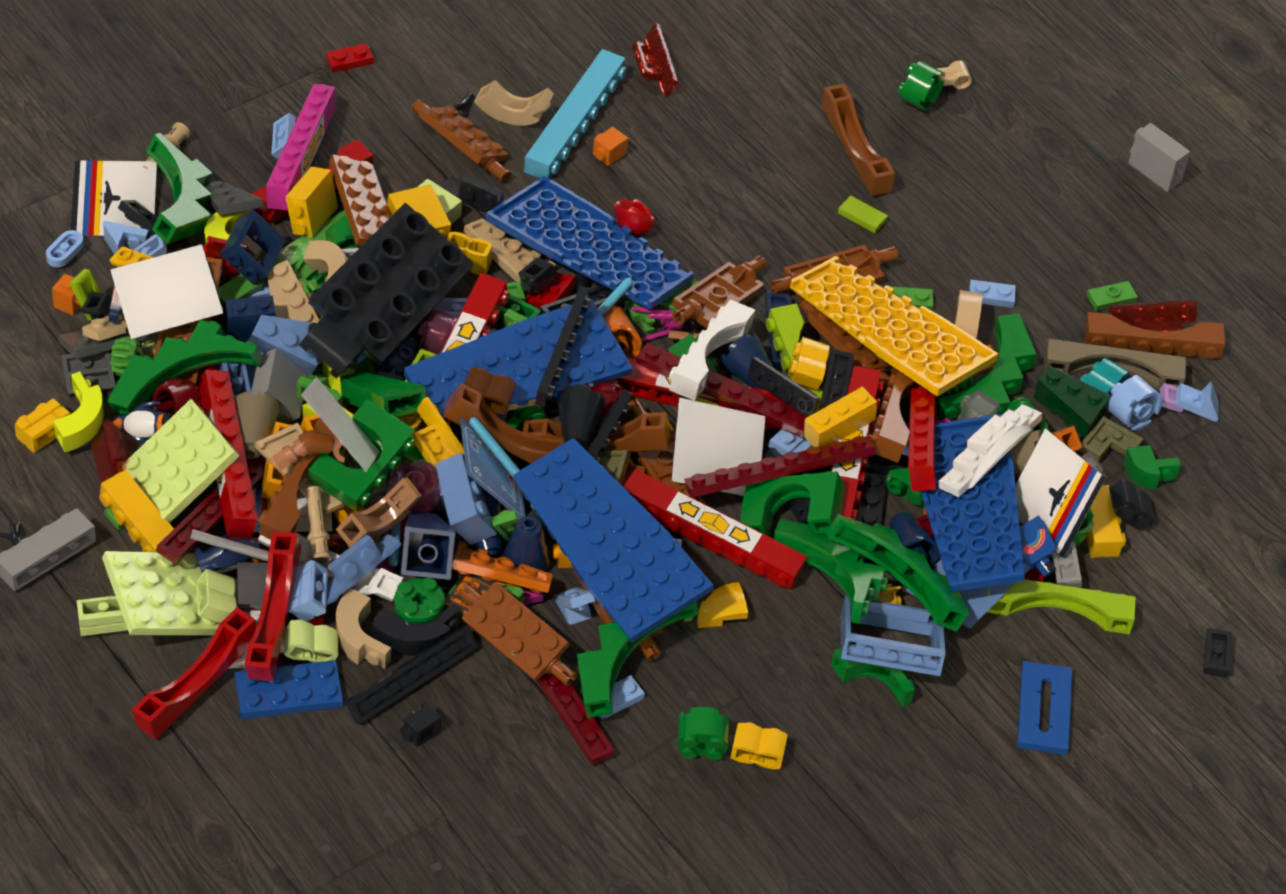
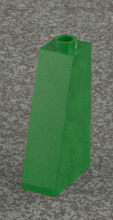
M361 371L340 377L341 394H343L344 401L360 408L368 399L396 418L416 413L421 401L426 398L425 386Z

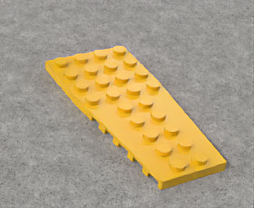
M837 256L791 280L790 288L869 348L876 356L936 396L997 361V352L947 319L924 306L918 309L912 305L913 300L905 295L902 299L893 294V288L888 285L884 288L875 284L874 277L859 275L857 267L840 264L839 257Z

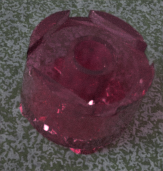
M433 309L427 322L423 321L420 325L419 335L422 337L418 353L420 349L434 354H440L458 317Z
M409 460L400 463L392 471L391 489L402 478H408L422 495L409 510L431 512L438 505L440 498L437 469L431 463L423 460H417V463H409Z

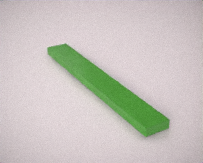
M345 210L327 220L313 238L303 235L282 248L273 266L288 260L291 268L294 269L301 256L304 257L309 241H326L325 231L333 223L346 216ZM242 274L218 288L217 295L220 304L225 307V300L248 298L255 292L263 289L268 284V278L266 276L257 283L252 284Z

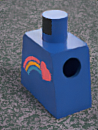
M1038 515L1020 526L1023 562L1031 566L1026 573L1037 567L1040 573L1047 577L1056 570L1049 559L1053 556L1057 547L1041 517Z

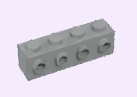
M77 508L63 514L55 522L42 527L32 536L22 539L9 550L1 552L0 577L15 592L96 542L95 526Z

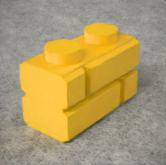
M54 398L47 403H40L35 411L27 416H21L14 424L16 437L29 450L35 453L56 439L54 420L68 416L70 412L63 406L61 407Z

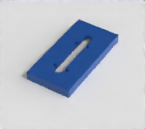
M1023 661L1021 666L1016 748L1067 755L1072 668ZM1044 681L1049 682L1051 685L1048 732H1042L1039 729L1041 685Z

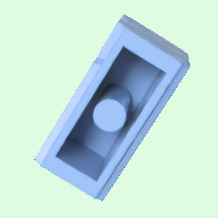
M311 560L304 563L303 566H298L289 612L292 615L306 622L313 619L314 616L326 613L328 570L316 561Z

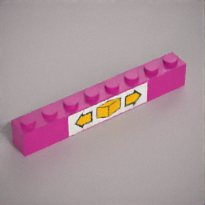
M313 84L267 182V208L288 210L286 195L308 171L336 110L335 87Z

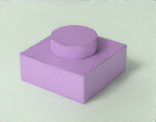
M1164 383L1160 387V395L1163 398L1162 407L1181 413L1184 409L1175 406L1177 387Z

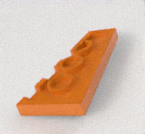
M459 542L452 564V569L457 570L459 573L479 575L485 580H498L505 582L509 586L526 587L536 593L549 592L553 574L525 564L517 567L509 558L501 556L495 559L488 555L487 550L478 548L476 552L468 549L467 543Z

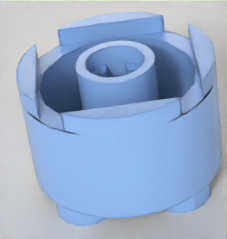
M1134 375L1122 384L1117 383L1113 386L1108 411L1126 427L1137 431L1146 427L1152 421L1149 418L1153 413H1159L1163 398L1139 375Z

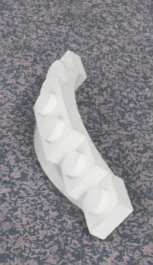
M1022 404L1015 411H1006L1001 417L994 415L967 440V448L953 460V468L939 480V488L960 497L967 489L972 488L1010 449L1033 431V428L1042 420V413Z
M298 534L302 547L299 560L308 562L310 561L309 557L312 555L310 542ZM262 535L258 538L259 543L270 547V539ZM329 551L332 555V560L319 564L330 569L329 564L340 555ZM375 568L350 588L364 595L375 594L393 602L399 583L404 582V578L383 568Z

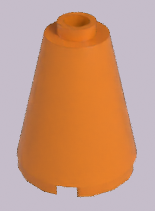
M613 305L603 316V319L625 356L636 359L642 347L641 337L623 309Z

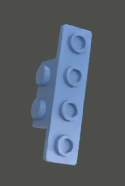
M387 534L375 544L370 536L365 535L330 563L329 567L335 577L327 583L326 605L335 602L348 588L356 585L359 579L368 572L373 571L386 557L391 556L402 545L400 540Z

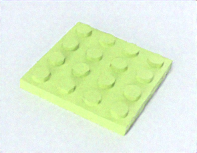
M190 399L129 457L121 467L130 474L161 512L162 520H167L170 523L226 470L239 455L200 407Z
M105 551L102 559L130 635L215 634L220 623L199 617L197 611L198 597L196 586L202 572L196 553H187L175 565L157 552Z

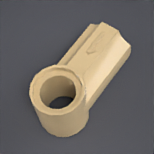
M955 61L949 67L936 68L945 73V77L941 76V80L944 81L943 86L953 85L956 89H965L972 82L968 68L963 61Z

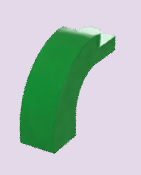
M841 648L834 650L831 666L842 683L859 677H873L883 681L891 689L902 707L912 703L915 688L913 682L908 679L910 671L841 659Z

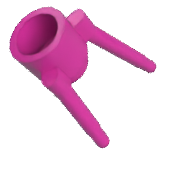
M636 306L631 308L633 311L650 313L648 315L649 318L661 319L662 327L666 328L665 331L642 337V343L669 335L670 330L676 331L683 328L684 323L679 325V321L674 322L672 310L648 309Z

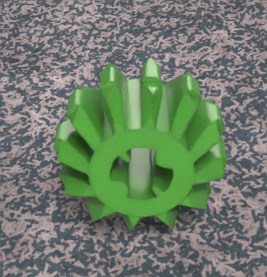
M125 337L115 340L114 345L111 347L112 353L110 354L112 372L121 376L133 354L143 357L142 343L138 339Z

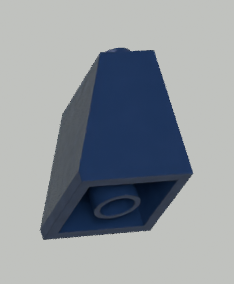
M273 296L225 300L224 320L226 334L246 343L261 315L276 317Z
M410 511L405 526L401 575L451 580L455 530L435 513Z

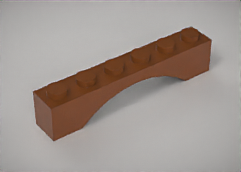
M845 84L825 87L821 107L871 196L892 192L895 172L887 158L877 154L867 141L856 114L853 98Z
M1088 312L1084 325L1085 344L1210 359H1221L1225 347L1224 324L1200 322L1183 330L1170 332L1151 331L1131 326L1111 314Z
M892 366V373L887 383L888 387L884 393L879 416L874 426L875 430L870 440L874 443L877 455L898 463L910 433L901 416L899 404L902 399L911 395V389L918 388L921 385Z
M462 383L446 400L443 417L460 426V416L468 423L472 417H476L501 448L531 464L564 444L563 439L537 437L511 427L493 413L481 393Z
M666 412L642 413L636 419L619 426L613 434L610 433L607 438L610 439V442L604 450H628V452L668 450L671 432ZM550 419L525 420L524 433L543 438L563 439L561 424Z
M319 418L315 429L334 437L333 432ZM344 445L340 447V452H342L345 448ZM330 451V453L327 455L331 457L334 455L333 451ZM314 453L311 456L308 454L304 457L299 456V460L292 464L294 469L291 473L287 472L281 482L283 487L280 492H274L269 503L271 504L268 511L264 510L258 520V523L261 524L260 535L271 540L273 531L295 532L300 517L297 507V491L302 480L308 474V469L321 453Z

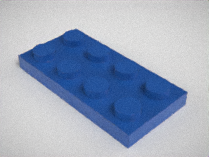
M336 660L277 667L274 682L249 679L246 671L235 672L241 719L343 707Z

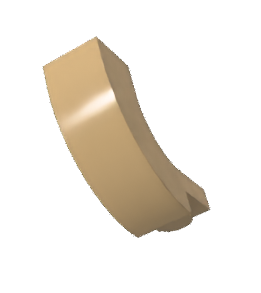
M494 80L480 89L474 103L486 114L498 121L517 126H526L539 121L542 113L550 107V101L554 93L547 88L532 97L522 98L512 95Z
M316 240L309 241L303 260L313 272L319 270L318 273L326 271L328 273L327 281L348 260V257L336 244L329 241Z
M960 290L954 325L976 339L983 294Z
M349 588L340 599L336 610L338 644L343 653L354 663L359 665L365 658L372 665H378L386 669L391 663V647L368 636L360 628L361 624L371 613V598Z

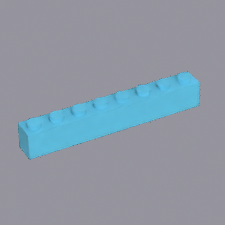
M604 49L600 51L525 156V173L538 178L546 176L549 179L553 174H557L561 162L567 160L571 148L576 147L580 135L587 131L590 121L597 117L599 108L606 104L609 94L614 93L618 81L620 79L623 80L627 72L625 57Z

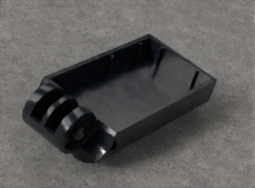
M405 202L310 297L308 304L323 317L318 323L313 322L308 326V334L300 342L299 346L305 352L311 349L319 357L316 359V362L319 364L322 361L326 362L332 368L329 373L336 379L347 368L356 367L358 363L357 357L361 352L380 366L464 278L474 263L463 254L457 245L450 243L431 226L422 214L413 210Z

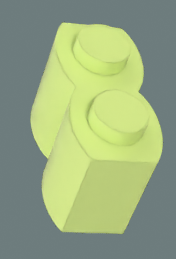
M205 569L198 578L196 586L199 617L221 623L236 607L238 608L235 599L237 587L232 577Z
M291 620L284 630V655L294 660H308L311 663L335 660L338 657V631L327 625L314 626L304 620Z

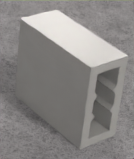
M1149 123L1144 128H1139L1134 134L1135 140L1130 150L1131 155L1128 163L1162 189L1169 192L1182 182L1190 151L1152 123Z
M277 348L262 354L264 359L261 365L256 367L251 394L258 395L259 392H264L273 396L278 401L280 414L277 422L287 424L300 418L303 399L297 397V380L302 375L307 377L308 374Z

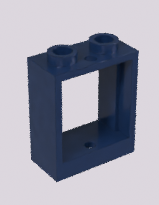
M251 210L238 219L220 255L250 283L255 284L268 276L286 239L258 213ZM245 235L249 236L266 252L261 263L240 245Z

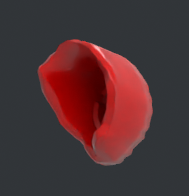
M619 200L614 203L613 208L620 228L623 226L628 227L632 230V236L643 235L652 230L655 218L650 209L645 207L640 200Z

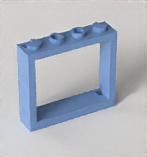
M845 595L840 616L841 659L936 676L941 675L945 658L944 628L936 625L933 619H929L931 615L927 609L872 600L868 615L862 616L860 624L930 636L931 647L851 633L850 619L852 611L850 601Z

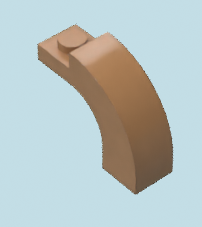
M402 478L375 505L364 511L351 513L336 528V531L349 547L365 535L375 540L402 521L410 513L409 509L422 495L408 478Z

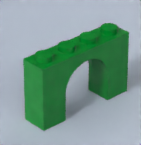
M368 399L352 418L364 434L381 449L382 453L379 459L366 472L364 469L348 468L327 454H321L308 469L309 481L321 487L323 491L356 512L361 506H366L369 503L373 491L383 486L387 479V474L399 466L401 457L405 452L409 453L416 443L415 429Z
M828 471L825 473L783 476L746 485L740 522L770 537L773 516L777 509L791 499L807 498L810 499L807 521L815 535L826 534L838 514L841 515L845 484L838 471Z

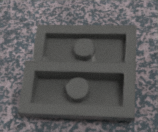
M109 350L76 359L72 354L61 355L68 396L75 395L72 388L71 374L81 372L85 380L88 379L92 387L99 385L101 391L113 390L115 388Z
M237 562L238 608H262L268 563Z

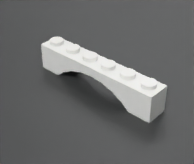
M731 299L725 307L721 306L717 317L710 320L707 330H702L698 341L691 344L688 354H683L678 367L674 366L669 375V380H671L669 390L695 401L705 389L709 371L706 365V357L721 345L736 341L747 334L752 326L755 309Z

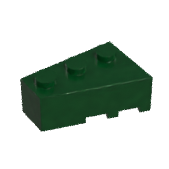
M1050 365L1047 366L1039 377L1034 393V398L1053 415L1057 414L1065 421V426H1074L1076 432L1080 434L1082 441L1106 414L1111 396Z

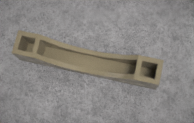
M1048 339L1045 350L1044 370L1050 365L1070 376L1075 373L1091 370L1097 361L1101 362L1104 358H1108L1128 370L1130 375H1139L1157 390H1160L1164 383L1178 387L1181 383L1184 384L1186 357Z

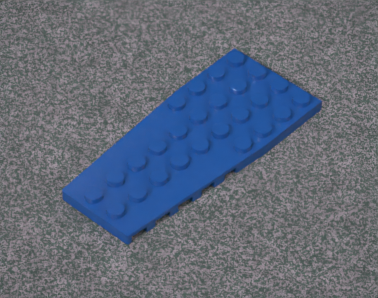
M546 176L541 177L486 213V221L546 255L548 258L554 259L612 290H615L625 278H631L633 283L623 296L648 309L654 308L693 279V271L686 273L680 268L681 263L675 259L670 262L663 257L664 252L658 248L654 251L647 246V240L642 237L636 239L631 235V229L626 226L620 228L616 225L615 218Z
M592 299L588 312H583L582 314L584 321L581 329H576L575 331L577 338L574 347L569 346L568 348L570 351L568 362L566 365H561V368H563L561 379L559 382L555 381L553 385L556 386L553 398L558 397L559 392H564V388L567 386L587 385L593 387L632 374L633 368ZM572 305L528 318L407 366L404 369V376L410 383L425 386L426 397L437 406L444 421L449 420L443 417L446 400L461 383L464 384L471 367L483 368L493 375L507 376L515 381L516 388L510 405L516 403L518 407L527 405L529 400L536 399L537 390Z
M994 415L935 424L936 490L920 491L951 592L1025 580L1014 467L1010 450L972 488L967 489L960 497L939 488V480L953 468V460L967 448V440Z
M574 438L513 475L515 484L519 485L527 501H530L539 519L543 520L548 532L558 542L560 550L565 557H568L573 569L588 591L631 643L713 590V584L670 533Z

